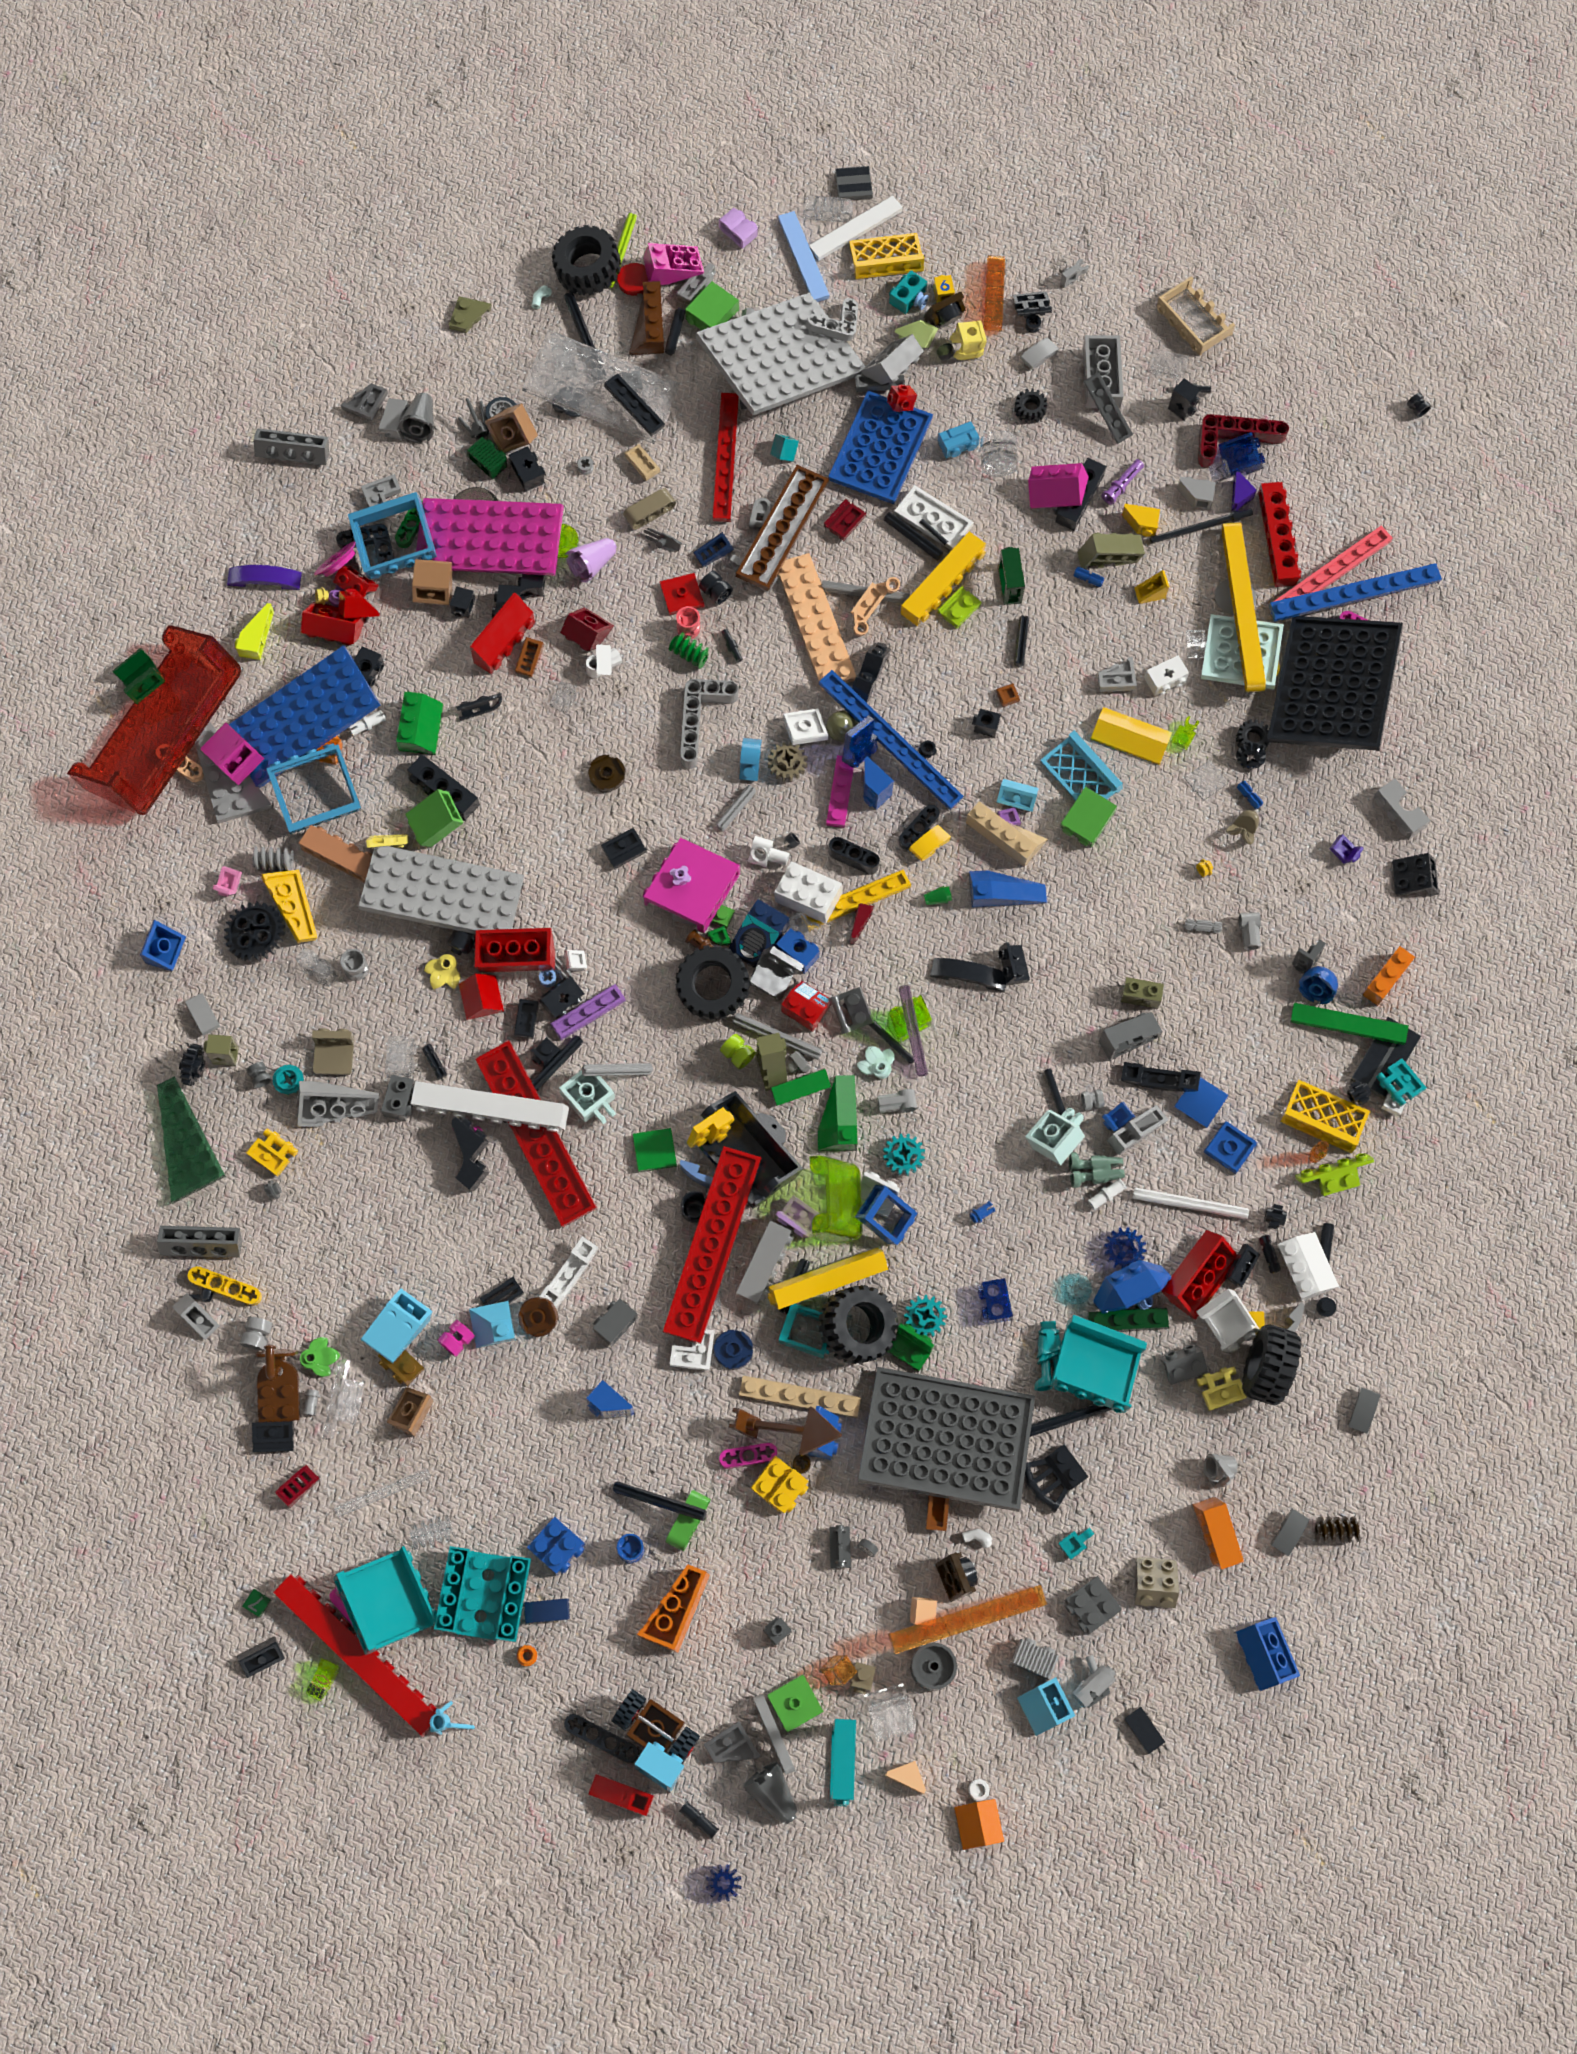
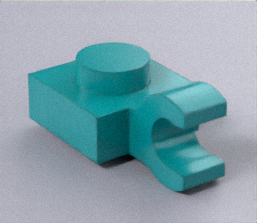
M1090 1527L1079 1536L1074 1531L1060 1541L1058 1545L1067 1557L1072 1560L1087 1548L1084 1542L1092 1537L1094 1532Z

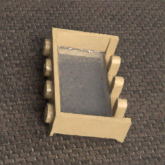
M1191 276L1161 295L1156 307L1159 313L1167 318L1169 324L1175 327L1180 336L1190 344L1191 349L1201 356L1202 353L1226 337L1231 336L1235 324L1232 323L1229 327L1224 324L1225 314H1215L1213 311L1214 302L1211 300L1206 303L1202 299L1203 290L1199 288L1195 291L1191 287L1194 279Z

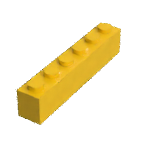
M969 531L901 605L900 614L916 626L921 622L924 623L928 619L929 613L939 607L941 600L950 595L954 585L961 583L963 575L966 572H971L975 566L974 563L977 560L980 561L985 556L986 543Z

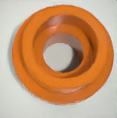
M524 1645L519 1648L517 1660L522 1666H531L537 1660L538 1655L534 1647ZM524 1653H531V1658L525 1660L523 1658Z

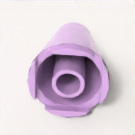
M604 538L572 548L566 552V555L568 554L566 559L568 567L575 577L579 576L582 578L581 582L587 583L615 555L617 547L613 540Z

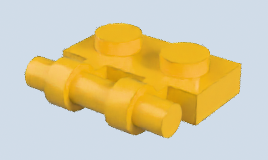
M267 1128L263 1133L267 1137L266 1141L264 1142L258 1138L246 1154L278 1177L290 1162L285 1155L289 1153L295 1157L298 1150L293 1147L294 1145L291 1142H286L280 1138V1134L275 1131L272 1132ZM274 1143L281 1147L278 1152L271 1147Z

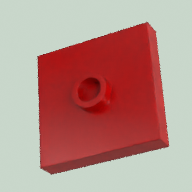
M695 573L660 581L669 616L677 614L681 608L686 606L695 609L704 607V601Z

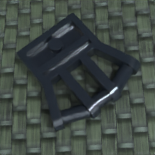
M1065 1444L1044 1459L1026 1463V1487L1035 1494L1034 1498L1036 1501H1040L1051 1508L1050 1511L1053 1513L1057 1511L1066 1494L1089 1477ZM1046 1465L1049 1468L1033 1479L1031 1468ZM1052 1473L1057 1481L1042 1491L1037 1484ZM1061 1485L1063 1491L1056 1502L1046 1496Z

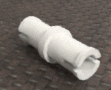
M379 710L368 717H363L362 720L351 725L348 730L352 736H355L364 730H371L373 726L386 721L383 712Z
M1119 1178L1107 1188L1103 1187L1101 1192L1089 1199V1205L1095 1211L1105 1202L1112 1201L1115 1195L1126 1189V1185Z

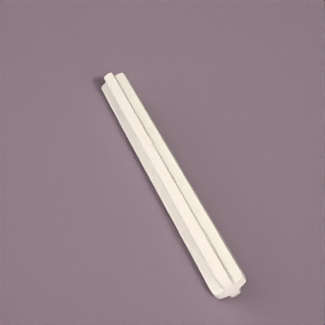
M1135 1188L1133 1191V1198L1137 1200L1245 1220L1249 1215L1248 1208Z

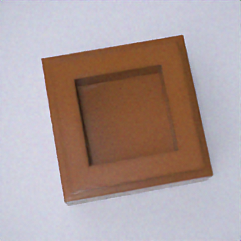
M1013 683L996 689L1002 707L1020 702V697Z

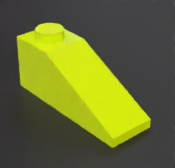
M267 603L240 632L239 638H236L235 649L239 657L261 660L274 614L271 603Z

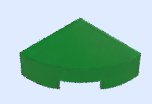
M725 926L707 932L708 938L713 943L721 946L731 945V940Z

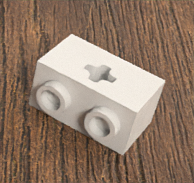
M1178 655L1146 670L1144 679L1154 696L1160 693H1167L1175 686L1180 687L1184 685L1189 672Z

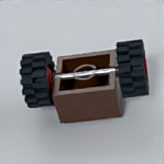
M632 1689L619 1706L611 1722L626 1731L635 1719L636 1721L627 1733L628 1737L644 1748L648 1742L651 1744L657 1742L665 1748V1753L673 1745L668 1755L671 1756L672 1753L683 1760L681 1763L683 1764L694 1749L700 1735L687 1726L681 1732L685 1722L652 1699L648 1701L640 1713V1709L647 1698Z

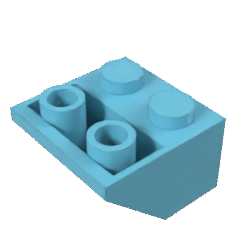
M1056 1677L1017 1697L1035 1736L1075 1716Z

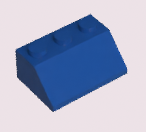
M1276 1617L1236 1631L1238 1642L1243 1649L1246 1662L1250 1666L1259 1691L1300 1676Z

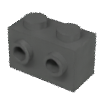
M391 1075L381 1109L384 1117L406 1121L407 1116L411 1115L413 1109L411 1100L415 1086L414 1079Z
M620 1298L617 1302L615 1300L612 1301L607 1307L608 1311L604 1316L600 1315L593 1323L595 1325L593 1327L594 1332L611 1347L638 1319V1314Z

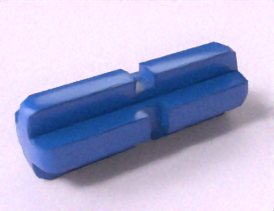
M1076 567L1074 577L1084 581L1088 580V583L1098 587L1102 586L1104 577L1093 572L1090 574V571Z
M1246 781L1238 784L1237 789L1241 794L1248 798L1247 801L1254 809H1259L1263 805L1260 797L1255 792H1252L1253 789Z

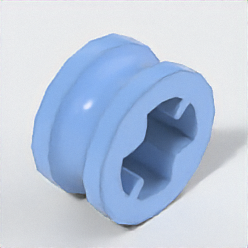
M920 292L914 301V306H919V309L923 310L929 296H924L923 292Z
M553 970L541 971L539 974L542 986L549 988L555 985L557 978ZM545 975H546V976L552 975V976H551V979H552V980H551V981H549V980L544 981V980H545V979H544V976H545Z

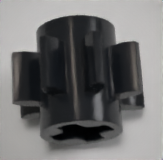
M1358 1080L1349 1086L1350 1090L1347 1091V1095L1353 1104L1358 1102L1359 1106L1370 1100L1371 1090L1367 1083L1361 1084Z
M1274 1204L1272 1208L1267 1207L1264 1222L1269 1223V1228L1278 1229L1279 1225H1285L1287 1212L1282 1210L1283 1206Z

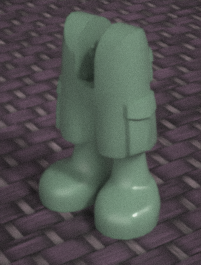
M1071 1152L1069 1155V1171H1071L1070 1182L1072 1188H1078L1081 1183L1090 1180L1093 1184L1125 1178L1123 1169H1111L1123 1166V1158L1093 1155L1089 1160L1079 1159L1076 1152ZM1091 1169V1172L1081 1173L1077 1170Z

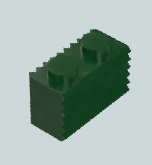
M481 437L466 449L467 457L491 479H494V477L507 468V456L501 450H496L494 444L489 439L486 440Z

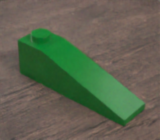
M855 1075L835 1076L817 1132L818 1151H857Z

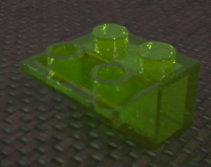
M922 995L917 998L915 996L909 998L905 1002L906 1004L901 1007L895 1006L888 1013L886 1026L899 1044L931 1026L932 1018Z

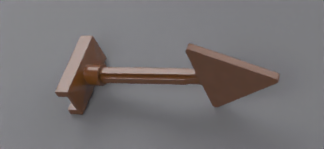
M811 1406L809 1407L804 1426L761 1421L760 1418L740 1408H733L732 1412L737 1415L735 1423L729 1424V1428L757 1439L759 1430L802 1435L799 1449L800 1455H805L842 1437V1434Z

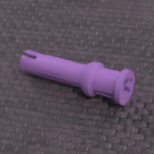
M1136 459L1118 480L1111 483V487L1102 493V498L1106 503L1113 505L1116 502V498L1125 492V487L1144 468L1143 462Z

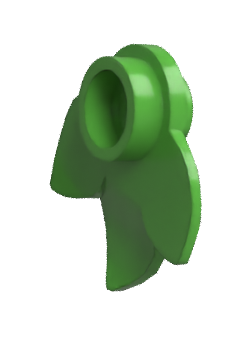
M326 1337L314 1339L310 1343L309 1349L301 1353L300 1363L304 1368L312 1369L317 1376H330L329 1365L339 1359L340 1353L331 1347H327L328 1339ZM312 1356L314 1360L308 1361L306 1357Z

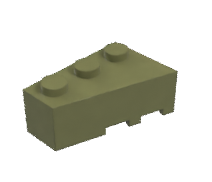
M1094 533L1078 550L1077 554L1080 567L1087 570V567L1098 566L1099 569L1104 568V564L1114 563L1115 566L1137 563L1144 556L1145 552L1141 535H1133L1132 533Z
M779 1033L756 1038V1057L765 1091L771 1090L770 1087L787 1081L785 1064L787 1047L785 1039L781 1038Z

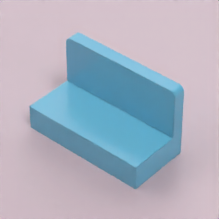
M1003 779L997 803L1033 812L1039 788Z

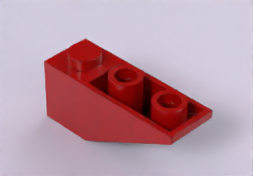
M595 1774L588 1795L646 1817L655 1797L649 1793Z

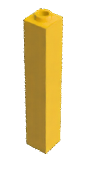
M877 1247L769 1286L770 1293L767 1294L769 1302L776 1308L782 1309L889 1270L884 1252Z

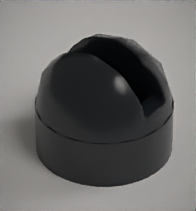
M792 832L784 838V844H789L787 848L793 849L800 844L798 837Z

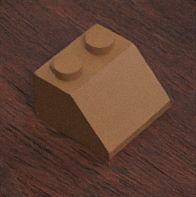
M522 403L509 407L485 421L499 451L501 450L504 453L528 445L538 436Z

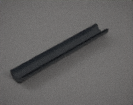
M924 519L920 520L919 523L944 545L949 542Z

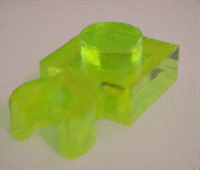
M1190 716L1185 719L1184 726L1179 725L1171 739V743L1185 750L1189 748L1196 735L1194 730L1199 725L1198 720L1194 725H1191L1189 723Z

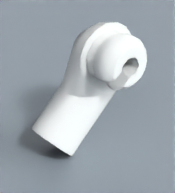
M981 1529L962 1533L964 1543L977 1540L981 1542L983 1548H988L992 1545L991 1535Z

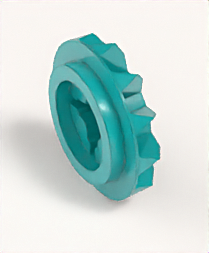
M289 1064L279 1067L273 1075V1085L281 1094L290 1095L297 1093L299 1081H304L302 1071L297 1066ZM285 1074L289 1076V1078L294 1077L291 1080L292 1086L288 1083H284L286 1081Z

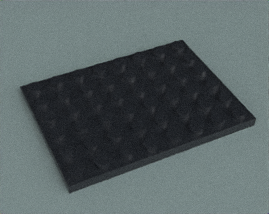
M1307 616L1292 617L1267 736L1268 742L1380 751L1403 622Z

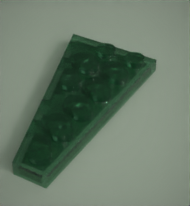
M175 1076L157 1085L172 1204L226 1177Z

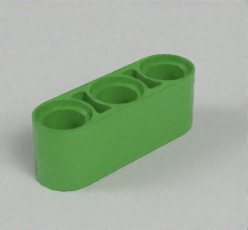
M692 1490L685 1503L706 1510L711 1499ZM679 1514L665 1543L684 1552L700 1520Z

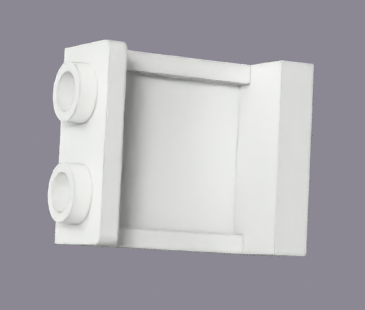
M1231 1289L1225 1290L1196 1311L1200 1318L1205 1319L1222 1345L1220 1348L1224 1352H1235L1240 1348L1241 1343L1252 1340L1256 1337L1255 1333L1260 1331L1236 1292Z

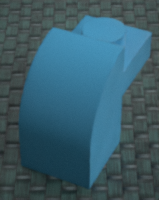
M743 738L739 779L758 781L762 740Z

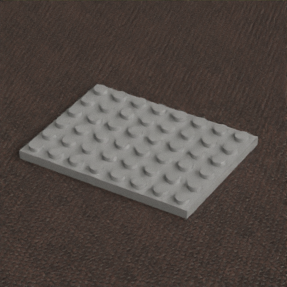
M810 292L696 332L695 335L697 341L752 415L855 378L856 374H862L860 371L865 367L847 341L811 332L805 327V322L810 314L829 318L818 302L811 296ZM827 325V328L834 330L832 326Z

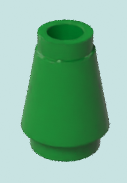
M943 885L924 894L926 905L946 904L948 901H952L949 886L944 887Z

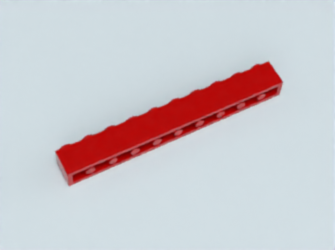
M290 1574L273 1593L416 1732L424 1737L431 1728L430 1719L436 1714L437 1708L432 1703L427 1705L422 1700L425 1696L416 1688L413 1691L408 1686L410 1682L402 1674L397 1676L393 1672L395 1667L388 1660L383 1662L378 1657L380 1655L378 1651L365 1655L356 1632L353 1633L348 1629L351 1625L343 1617L338 1619L334 1615L336 1610L328 1603L324 1605L320 1602L321 1596L314 1589L309 1591L305 1587L307 1582L299 1575L295 1577Z

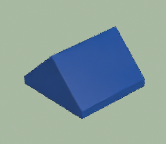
M153 920L140 956L145 964L173 971L186 936Z

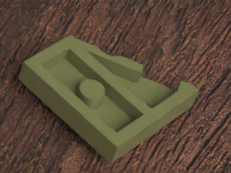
M459 296L449 323V329L467 333L475 323L481 320V316L486 311L489 312L492 309L491 303Z

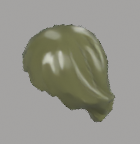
M846 710L837 711L827 719L826 729L832 739L838 742L849 743L858 738L860 724Z

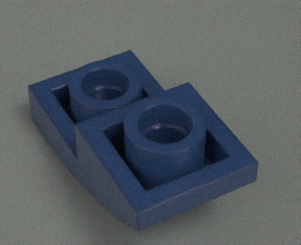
M569 1598L524 1602L526 1623L570 1619Z

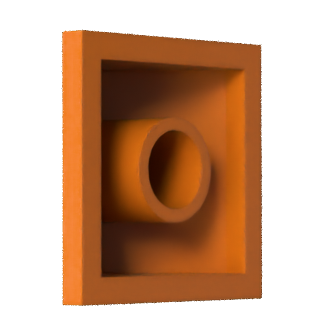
M995 1799L954 1807L963 1850L1004 1842Z

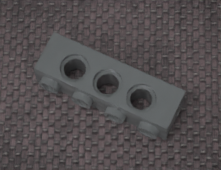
M257 428L253 439L255 457L317 465L327 464L329 457L328 437Z
M160 1225L157 1245L160 1255L240 1258L242 1236L240 1228Z

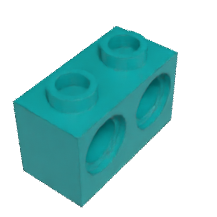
M910 270L907 275L904 274L901 277L899 284L896 287L893 286L890 290L889 304L906 315L914 306L917 295L920 292H923V294L926 292L928 281Z

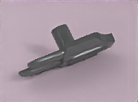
M651 528L643 531L650 535H646L645 538L655 542L658 548L668 551H679L681 549L682 543L665 533H660Z

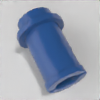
M988 1201L978 1209H972L969 1214L975 1224L981 1223L982 1219L996 1211L995 1207L987 1210L993 1204Z

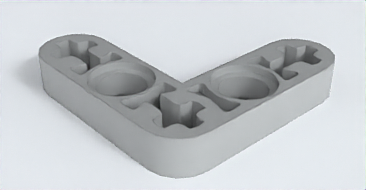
M846 298L841 306L840 321L817 314H810L805 322V327L811 332L844 341H851L856 332L858 303L852 298ZM845 318L851 319L852 322L845 320ZM827 325L832 326L834 330L827 328Z

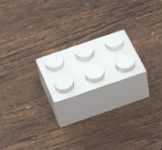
M791 861L774 894L775 902L826 924L843 892L842 883Z

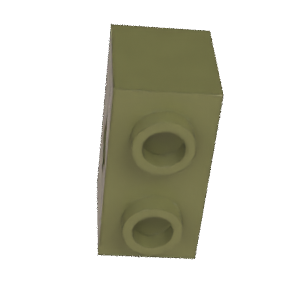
M1126 977L1120 1002L1158 1009L1162 1001L1164 984Z
M208 1034V1040L204 1042V1052H206L212 1064L236 1066L239 1047L233 1037Z

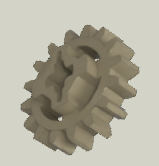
M783 742L782 747L777 744L776 750H770L771 755H768V768H771V774L776 773V779L782 777L783 782H785L786 778H789L790 782H792L793 777L799 779L800 774L804 775V768H807V756L804 755V749L799 750V745L793 747L791 742L789 745Z

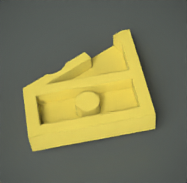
M408 834L370 836L366 842L367 848L393 845L394 848L404 847V844L409 842Z

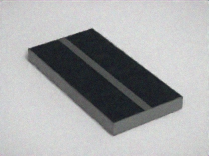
M1387 1017L1386 1020H1385V1021H1390V1022L1399 1023V1022L1393 1020V1019L1390 1018V1017ZM1408 1028L1405 1045L1374 1039L1350 1080L1353 1082L1359 1080L1361 1084L1367 1083L1372 1093L1385 1099L1388 1091L1379 1085L1380 1082L1376 1076L1382 1072L1387 1078L1389 1076L1386 1072L1388 1067L1400 1059L1407 1062L1421 1035Z

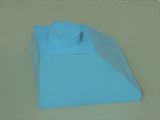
M508 1301L469 1309L476 1348L516 1340Z

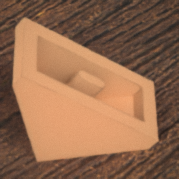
M916 1761L887 1771L885 1774L886 1777L921 1794H924L926 1791Z

